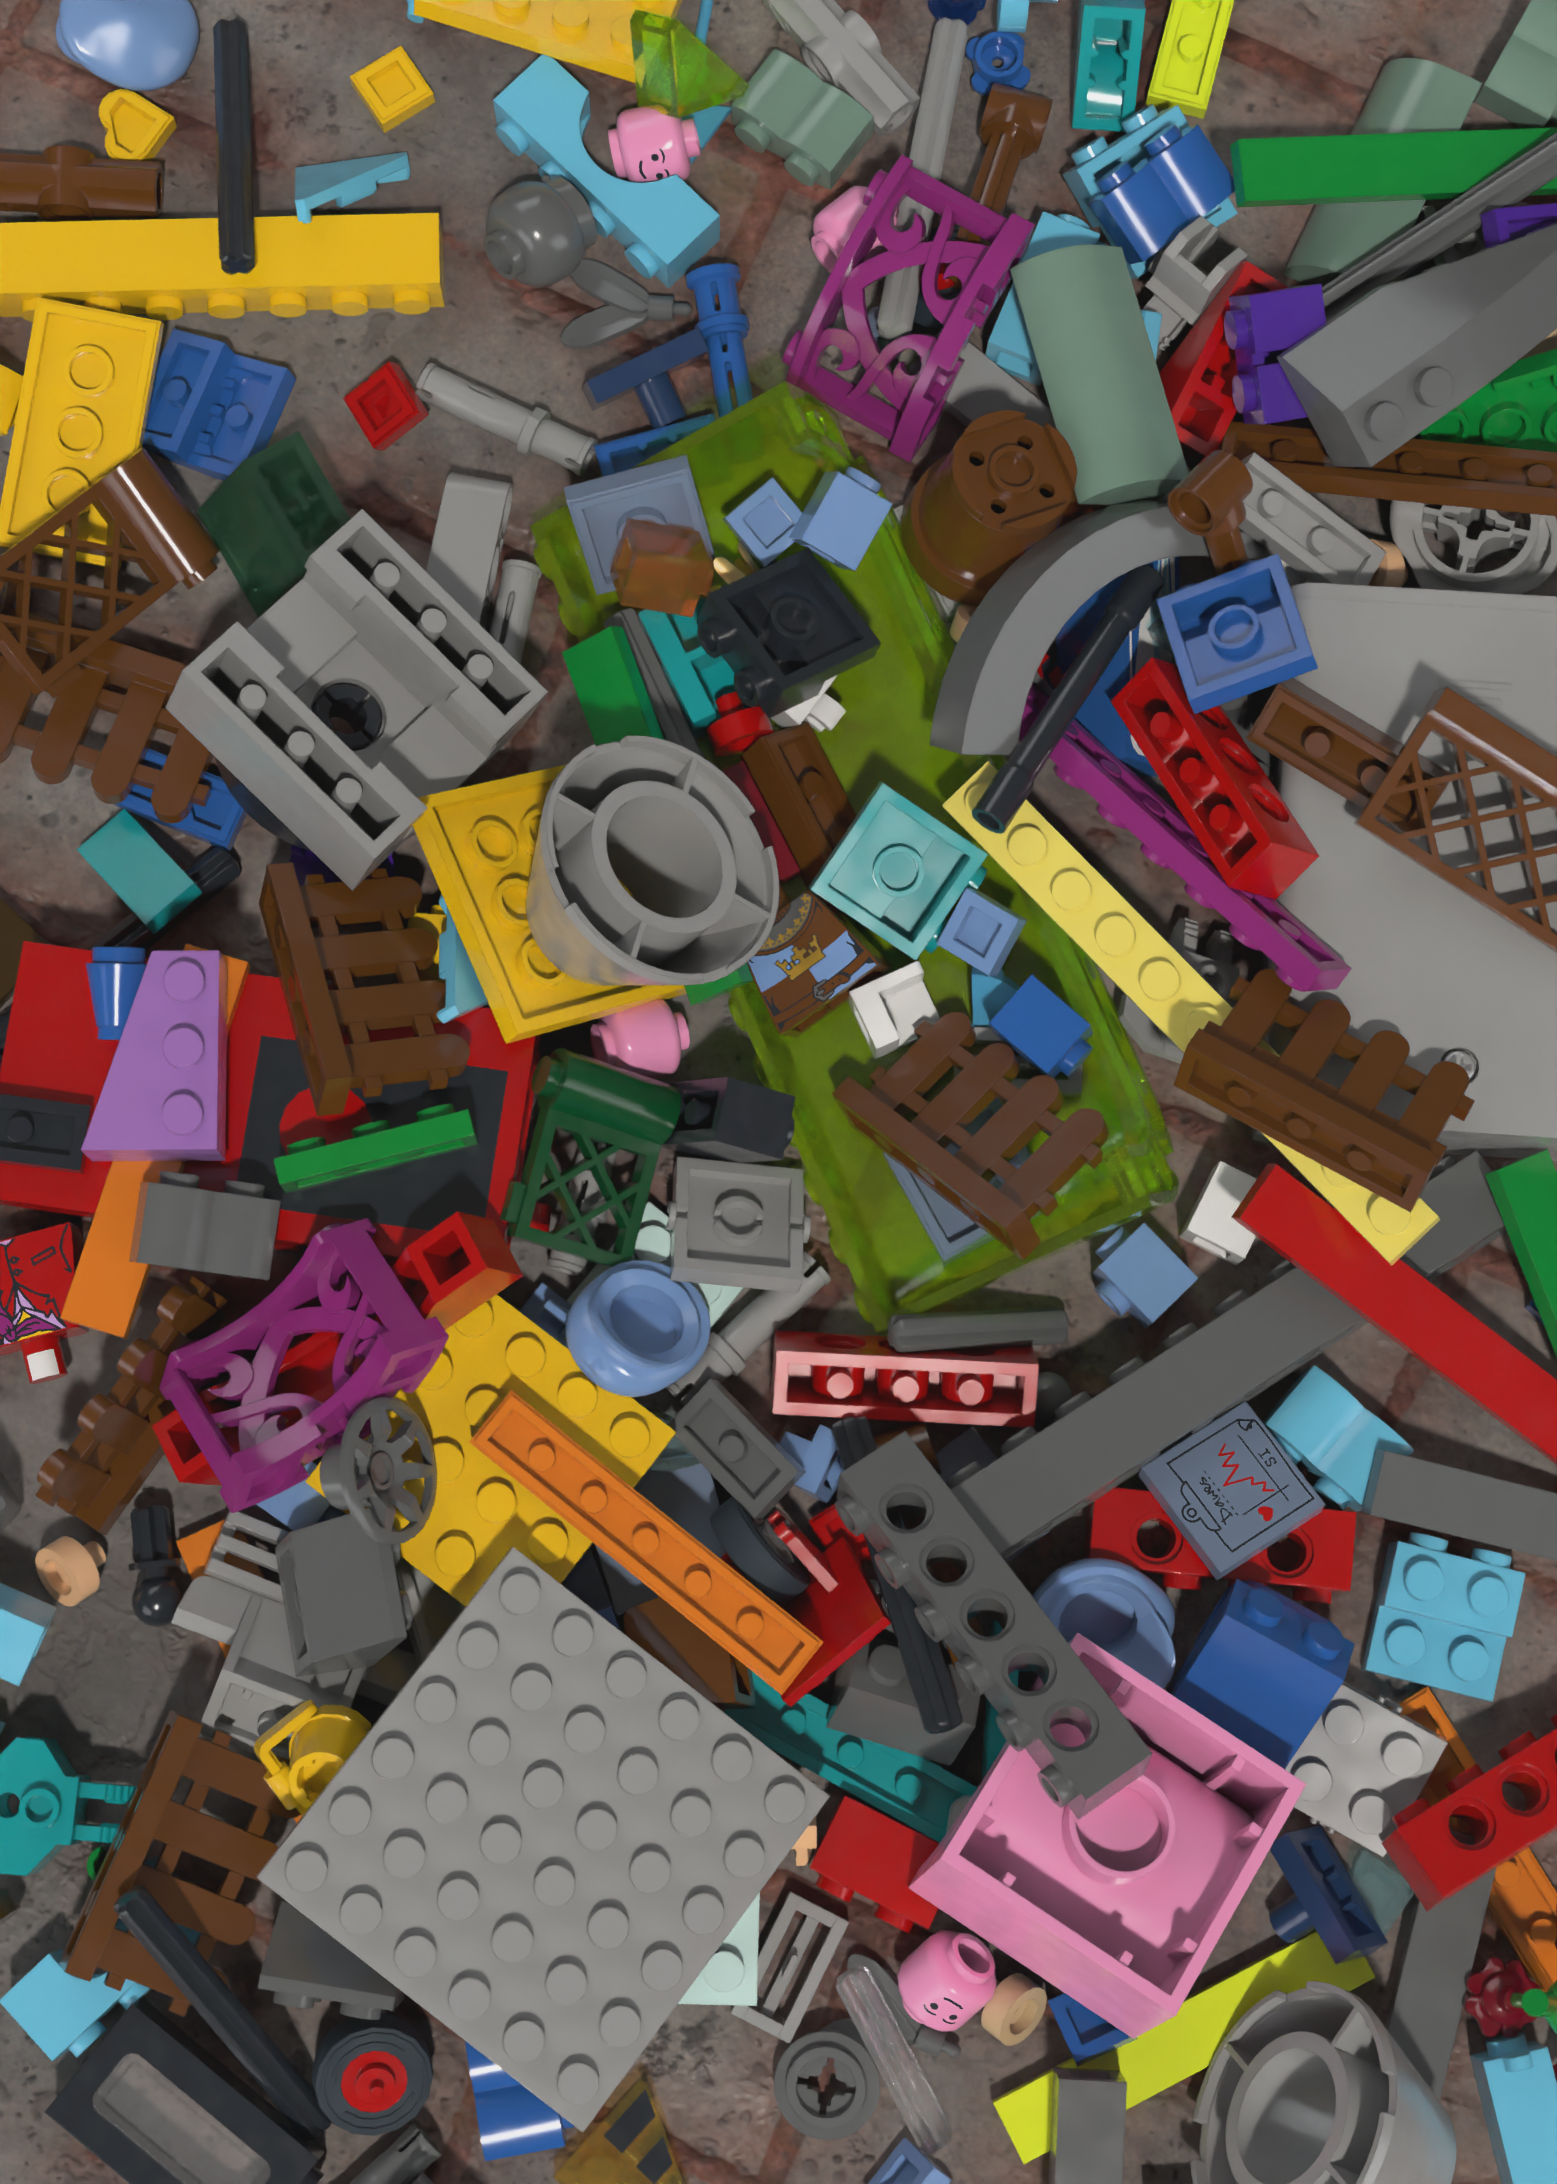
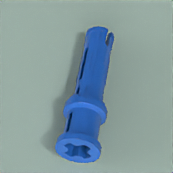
M730 263L699 267L689 272L685 279L687 288L694 291L699 323L695 325L694 329H699L709 350L708 357L714 386V396L726 457L753 455L760 452L763 446L759 438L752 385L750 383L743 339L748 335L750 324L749 318L741 314L736 285L741 280L740 268ZM716 295H719V301L721 306V309L719 311H717L716 308ZM727 345L728 351L724 352L723 346ZM729 372L733 374L739 409L737 415H735L728 378Z

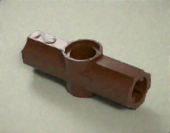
M67 145L47 147L43 150L42 155L0 153V211L38 213L41 218L49 222L92 221L93 216L159 219L160 213L163 212V169L160 162L98 159L88 150Z

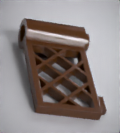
M144 447L106 472L88 489L0 556V581L17 584L15 617L0 614V652L34 696L42 693L45 689L53 698L60 695L85 674L78 665L80 661L179 582L182 581L189 590L210 576L218 568L212 558L220 552L219 547ZM91 503L108 524L106 545L77 539L79 512ZM65 524L64 536L52 534ZM120 541L125 548H120ZM38 544L63 548L61 580L31 575L33 548ZM76 551L105 557L103 588L74 583ZM19 560L18 572L6 570ZM119 560L137 563L153 585L141 595L117 591ZM30 587L60 592L58 624L28 619ZM73 595L103 600L101 627L96 631L71 627ZM116 603L127 605L115 615ZM7 627L14 628V636L7 629ZM27 631L57 636L56 661L43 673H41L26 653ZM70 639L82 641L70 651Z

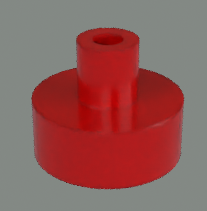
M737 692L723 695L715 701L721 719L714 722L706 730L714 752L719 757L746 751L760 737L774 733L769 718L760 706L745 709Z

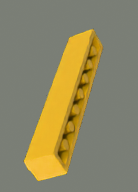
M439 213L312 216L310 223L299 222L298 216L254 217L255 267L248 274L238 272L234 275H229L221 269L218 218L0 223V317H22L27 321L33 322L37 297L122 314H146L148 317L157 320H175L181 318L183 313L206 312L216 318L234 319L243 316L245 312L270 311L273 315L287 318L302 316L307 310H332L334 313L343 316H358L368 312V309L393 308L396 312L408 315L422 314L429 311L430 307H445L444 237Z

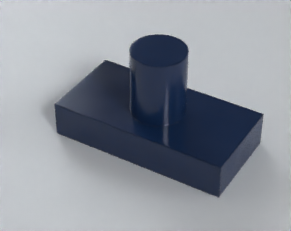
M696 328L587 380L582 390L592 411L635 391L653 430L669 426L686 417L687 414L668 375L702 359L709 350L699 329Z
M1321 1826L1287 1832L1274 1841L1270 1851L1294 1891L1291 1896L1269 1912L1271 1925L1279 1937L1288 1943H1295L1316 1929L1336 1964L1369 1956L1388 1943Z

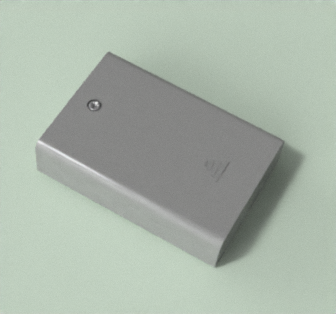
M1302 583L1291 587L1318 669L1294 677L1295 680L1402 744H1405L1422 717L1421 712L1434 691L1448 687L1557 757L1556 596L1331 583ZM1430 732L1417 753L1449 771L1451 774L1458 773L1452 745ZM1465 754L1469 770L1484 767V765ZM1276 757L1271 783L1319 854V857L1276 901L1352 968L1337 989L1301 992L1292 988L1288 1002L1308 1013L1321 1000L1331 999L1342 1003L1351 1015V1021L1346 1033L1366 1044L1379 1031L1391 1030L1401 1034L1410 1046V1052L1405 1064L1425 1075H1428L1435 1064L1443 1061L1454 1062L1463 1067L1469 1076V1085L1464 1095L1475 1100L1465 1121L1452 1115L1437 1139L1438 1142L1447 1146L1444 1154L1470 1155L1478 1151L1481 1156L1521 1159L1535 1152L1548 1149L1552 1161H1557V953L1355 825L1354 822L1363 808ZM1495 772L1470 777L1478 815L1513 808L1506 779ZM1460 780L1450 781L1431 811L1430 815L1433 826L1468 818ZM1521 789L1524 805L1540 802ZM1550 807L1526 812L1533 849L1539 850L1557 846V812ZM1515 815L1480 823L1488 861L1523 853ZM1377 817L1375 818L1376 820H1378L1385 826L1389 827L1396 833H1402L1401 831L1397 830L1396 828L1392 827L1391 825L1387 824ZM1469 825L1434 833L1440 861L1453 869L1477 864ZM1424 836L1407 839L1427 852ZM1557 853L1536 858L1543 896L1557 893ZM1525 861L1490 868L1495 895L1508 904L1532 899ZM1479 871L1463 874L1482 887ZM1557 901L1545 905L1551 931L1557 935ZM1534 906L1519 910L1537 922ZM1262 952L1261 970L1275 969L1277 964ZM1275 1022L1264 1040L1281 1056L1296 1033ZM1333 1053L1318 1078L1339 1089L1355 1064ZM1392 1084L1377 1110L1399 1121L1415 1095ZM1253 1128V1140L1270 1142L1260 1131Z

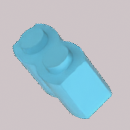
M1315 1365L1306 1368L1262 1421L1295 1466L1297 1464L1301 1465L1317 1480L1312 1488L1319 1497L1339 1511H1344L1347 1506L1355 1512L1362 1511L1376 1449L1410 1456L1414 1451L1392 1428L1364 1408L1344 1387Z

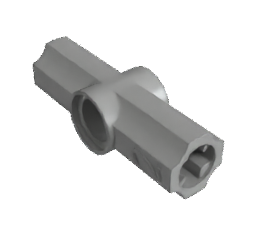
M763 0V6L801 48V55L807 68L814 72L823 82L851 96L874 116L873 131L879 138L886 134H893L907 123L909 117L919 108L920 97L882 55L881 45L877 36L858 13L853 10H848L845 13L834 0Z

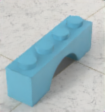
M542 54L493 100L497 123L495 132L502 143L517 156H521L525 152L540 167L538 172L541 178L544 175L549 177L554 175L570 182L580 192L590 207L596 222L597 233L604 238L611 234L626 248V258L643 277L650 279L652 276H655L669 289L720 240V215L677 174L654 182L636 183L613 177L594 163L583 145L584 135L591 120L589 91L554 58Z

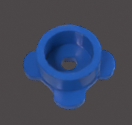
M996 31L985 35L983 38L975 37L968 42L965 55L973 64L974 75L971 79V86L975 92L980 95H989L994 82L1020 90L1028 85L1031 73L1023 64L1025 42L1019 34ZM999 59L1004 65L1001 68H996L992 62Z

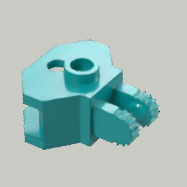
M30 1736L15 1738L0 1754V1874L28 1876L39 1873L65 1845H75L83 1841L112 1843L120 1824L108 1822L101 1824L85 1823L88 1798L101 1799L105 1803L126 1804L128 1801L130 1802L137 1786L90 1781L91 1776L78 1775L56 1739ZM13 1794L20 1800L19 1812L17 1814H14L9 1807V1800Z

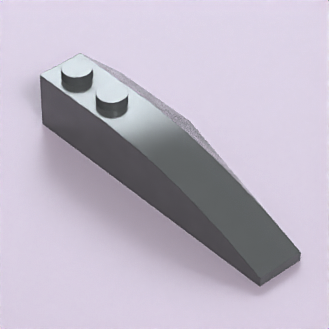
M1557 223L1529 232L1526 236L1507 243L1496 244L1475 252L1476 254L1424 270L1422 271L1423 273L1402 281L1391 282L1377 287L1277 356L1283 371L1334 467L1374 466L1467 400L1557 329Z

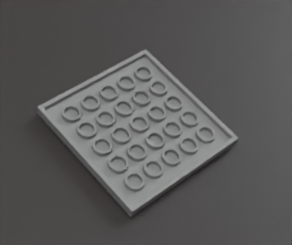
M511 1547L256 1877L577 2129L584 2132L830 1796L516 1548Z

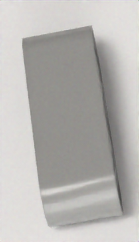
M450 472L443 492L426 572L485 629L511 511L513 485L511 483Z

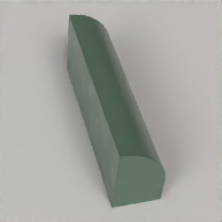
M1419 58L1392 60L1383 67L1350 135L1460 131L1482 83L1449 67ZM1426 200L1316 204L1282 275L1304 285L1322 284V287L1413 228Z
M1093 244L1069 246L1037 255L1011 268V275L1056 429L1068 442L1075 457L1077 479L1074 490L1078 504L1114 505L1136 500L1159 499L1171 492L1189 472L1122 247Z

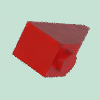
M1241 261L1159 373L1185 460H1203L1211 451L1217 450L1237 411L1232 396V380L1235 375H1238L1235 349L1232 350L1229 347L1224 330L1225 314L1227 311H1230L1229 297L1288 288L1248 261Z

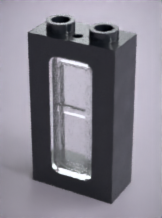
M144 1998L130 2005L45 2111L49 2117L129 2184H317L324 2175L323 2172L314 2166L326 2151L314 2140L305 2139L286 2116Z

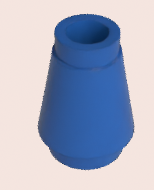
M92 947V963L85 964L96 1026H98V1039L120 1040L147 966L145 964L146 948Z

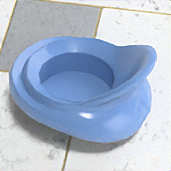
M62 0L56 24V39L65 56L81 64L91 73L108 83L132 91H152L171 85L185 74L198 46L199 27L197 17L189 0Z
M629 1261L606 1270L579 1294L568 1313L566 1340L569 1351L577 1366L597 1386L608 1392L625 1397L647 1396L675 1383L698 1364L709 1343L711 1330L710 1314L701 1294L690 1282L670 1280V1267L652 1261Z
M1085 1558L1061 1566L1052 1572L1035 1591L1033 1598L1067 1642L1079 1633L1162 1689L1167 1686L1174 1673L1176 1653L1171 1638L1175 1626V1611L1167 1594L1146 1575L1117 1560Z

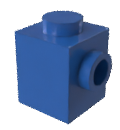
M1033 975L1025 981L989 1022L991 1029L998 1037L1041 1074L1050 1076L1053 1079L1060 1071L1069 1077L1093 1050V1047L1087 1042L1093 1035L1091 1025Z

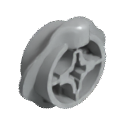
M1391 500L1389 521L1393 541L1408 561L1421 589L1524 594L1546 581L1557 567V519L1555 516L1521 513L1527 526V530L1515 528V521L1501 517L1495 510L1442 505L1441 509L1438 510L1434 509L1437 506L1436 504ZM1473 522L1484 524V531H1481L1478 540L1466 537L1467 531H1470ZM1423 531L1437 534V541L1447 543L1455 549L1457 553L1455 569L1442 563L1431 552L1425 541ZM1510 552L1518 553L1509 563L1496 570L1475 573L1479 563L1492 555L1508 557Z

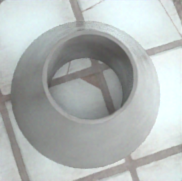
M625 736L620 742L606 743L599 746L593 744L584 749L559 772L548 791L542 810L526 894L527 921L538 947L559 970L578 981L592 985H696L718 980L739 969L765 943L773 927L779 902V874L772 846L764 849L760 836L749 817L755 812V809L740 789L716 766L697 753L670 741L647 736ZM618 879L629 889L634 898L628 894Z
M1309 1981L1306 1982V1988H1301L1288 1994L1276 1990L1250 2008L1233 2026L1215 2053L1205 2074L1195 2105L1193 2121L1202 2124L1200 2161L1197 2159L1190 2160L1193 2184H1451L1457 2153L1456 2137L1452 2121L1446 2109L1372 2009L1356 1995L1329 1983Z

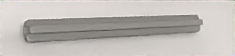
M945 17L935 24L909 156L913 160L912 166L938 181L941 179L968 39L966 33L967 25L964 21L960 19L950 20ZM906 196L900 203L896 228L902 232L907 231L913 225L914 214L919 213L926 224V234L923 242H929L934 211ZM924 264L905 268L886 276L877 319L878 333L883 338L898 339L911 335Z

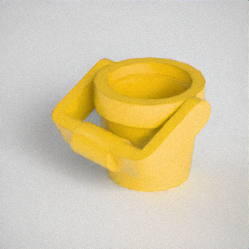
M309 1699L297 1706L262 1734L255 1742L254 1752L267 1769L264 1780L287 1810L296 1808L301 1816H303L372 1726L356 1710L343 1705L325 1704L317 1707L313 1700ZM292 1733L289 1741L290 1765L288 1766L284 1761L279 1762L271 1749Z

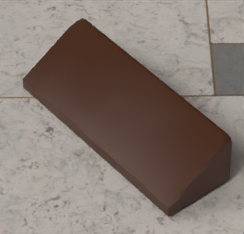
M1294 678L1278 683L1246 739L1361 808H1364L1404 745ZM1417 753L1423 780L1451 774L1449 771ZM1409 766L1396 786L1412 783ZM1450 782L1425 787L1430 813ZM1414 790L1390 795L1377 818L1402 833L1421 829L1422 824Z
M809 722L760 737L742 754L741 759L745 763L800 869V876L809 891V885L857 815Z

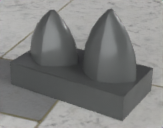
M709 1379L668 1423V1426L676 1431L675 1437L738 1503L740 1502L742 1507L754 1519H763L806 1473L718 1380Z

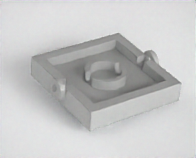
M677 1157L673 1173V1202L669 1201L667 1212H669L667 1229H672L670 1280L798 1293L803 1281V1243L808 1242L811 1228V1216L804 1215V1170Z
M1343 1682L1285 1770L1306 1783L1294 1808L1310 1816L1311 1823L1322 1825L1331 1834L1337 1831L1384 1857L1387 1851L1382 1842L1397 1829L1391 1818L1416 1801L1448 1742L1445 1737L1401 1714L1403 1708L1395 1701L1383 1695H1379L1376 1700Z

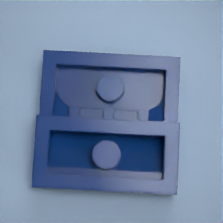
M173 328L157 363L142 447L146 451L176 464L248 489L293 389L296 378L287 368L235 354L225 342Z

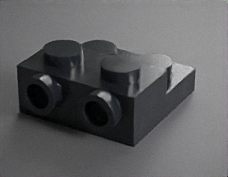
M809 548L710 592L696 622L698 624L697 635L703 650L712 658L720 656L724 658L735 673L734 686L739 698L750 707L759 705L768 718H772L817 696L826 680L874 658L881 645L879 639Z

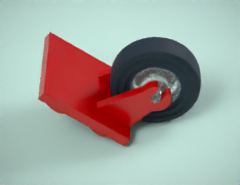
M734 1497L725 1501L711 1515V1526L720 1544L726 1551L720 1559L823 1641V1644L782 1695L780 1694L782 1700L790 1707L813 1688L821 1684L827 1676L892 1623L851 1544L844 1537H841L822 1553L781 1510L777 1509L769 1517L766 1515L763 1519H754Z

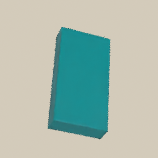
M125 808L76 849L154 935L202 894L201 890Z

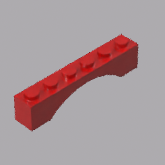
M459 1211L407 1246L396 1264L391 1268L424 1320L436 1316L445 1330L524 1276L495 1221ZM376 1314L374 1320L383 1324L378 1315ZM317 1332L300 1344L287 1350L276 1379L273 1396L283 1393H299L322 1403L328 1400L335 1393L332 1375L333 1363L337 1348L344 1334ZM355 1357L353 1374L366 1358ZM229 1380L208 1389L223 1388L228 1384ZM207 1389L198 1393L210 1414L241 1406V1401L225 1400L210 1393ZM176 1409L152 1425L180 1483L222 1485ZM299 1409L284 1411L271 1416L282 1415L288 1418L289 1421H287L285 1429L302 1419ZM239 1426L219 1428L234 1453L239 1452Z

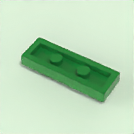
M444 1104L417 1112L415 1114L417 1122L391 1129L390 1121L383 1120L355 1127L351 1130L353 1139L327 1145L325 1137H314L294 1142L287 1146L288 1155L273 1159L279 1185L286 1193L477 1145L468 1109L455 1112L453 1104Z

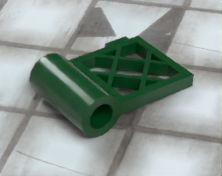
M558 1048L549 1057L544 1056L535 1068L532 1077V1091L537 1094V1102L541 1109L521 1183H509L500 1220L510 1223L507 1232L509 1237L612 1268L632 1260L661 1145L670 1137L679 1118L681 1093L678 1087L564 1048ZM556 1129L573 1134L584 1159L559 1173L549 1153ZM592 1141L604 1144L605 1146L596 1151ZM618 1150L638 1155L632 1181L616 1191L601 1161ZM590 1169L604 1199L579 1213L565 1183L585 1170ZM545 1174L547 1181L541 1184L543 1175ZM553 1190L568 1221L550 1232L530 1227L536 1201ZM627 1198L624 1208L621 1201ZM610 1209L619 1227L613 1253L597 1248L585 1225L586 1222ZM573 1231L578 1242L564 1238V1236Z

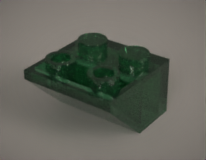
M299 431L243 460L197 511L258 618L303 579L307 571L304 566L309 556L350 520Z

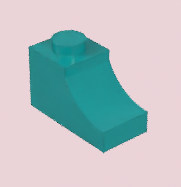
M1080 0L1075 43L1072 128L1125 132L1121 122L1135 113L1146 12L1144 0Z

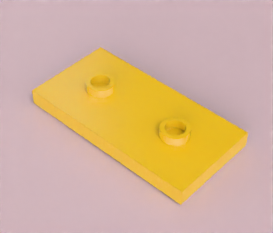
M37 297L0 504L1 548L10 549L93 485L106 472L142 448L164 324L161 321ZM92 503L79 512L77 539L106 545L108 524ZM65 524L52 534L64 536ZM120 541V548H124V545ZM38 544L33 548V554L62 559L63 548ZM76 551V562L105 567L104 556ZM119 560L118 570L121 568L122 560Z

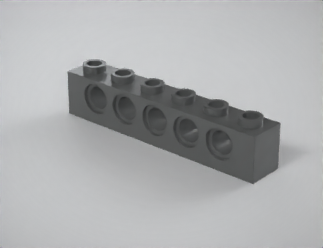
M906 1431L840 1473L837 1491L838 1501L835 1502V1507L841 1520L855 1536H859L862 1533L866 1536L878 1552L874 1558L884 1578L895 1589L901 1586L906 1589L918 1605L914 1612L923 1630L934 1642L938 1643L942 1639L945 1641L958 1659L955 1662V1668L965 1686L977 1697L984 1693L999 1713L996 1717V1722L1004 1738L1016 1751L1027 1750L1041 1769L1037 1773L1041 1786L1058 1807L1062 1808L1067 1804L1079 1820L1145 1773L1153 1753ZM896 1511H909L915 1514L922 1524L914 1529H900L889 1521L888 1516ZM936 1563H948L956 1567L962 1577L955 1582L943 1583L934 1579L927 1569ZM976 1616H989L1000 1624L1002 1632L991 1637L981 1636L970 1628L968 1621ZM1018 1669L1033 1671L1041 1678L1044 1686L1036 1691L1020 1690L1011 1682L1009 1674ZM1061 1723L1071 1724L1082 1732L1085 1742L1076 1747L1064 1746L1054 1739L1050 1728Z

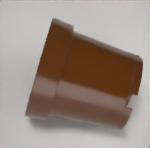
M1001 410L985 414L974 420L957 440L950 453L938 459L925 471L905 501L901 516V536L907 557L918 575L931 588L955 602L978 607L988 591L1016 560L1034 544L1063 526V516L1071 500L1077 479L1075 457L1068 442L1058 430L1048 423H1045L1044 427L1033 421L1024 419L1026 413L1015 410ZM991 505H999L1003 509V513L997 514L993 512Z

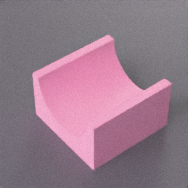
M1077 1633L1068 1644L1153 1753L1145 1773L1078 1820L1067 1804L1062 1808L1058 1807L1046 1794L1037 1776L1041 1769L1027 1750L1023 1749L1018 1752L1006 1741L981 1784L940 1844L922 1864L908 1888L1134 2039L1176 2016L1300 1797L1306 1783ZM1038 1675L1028 1691H1036L1044 1686ZM1061 1723L1050 1728L1054 1739L1064 1746L1076 1747L1085 1742L1082 1732L1071 1724Z

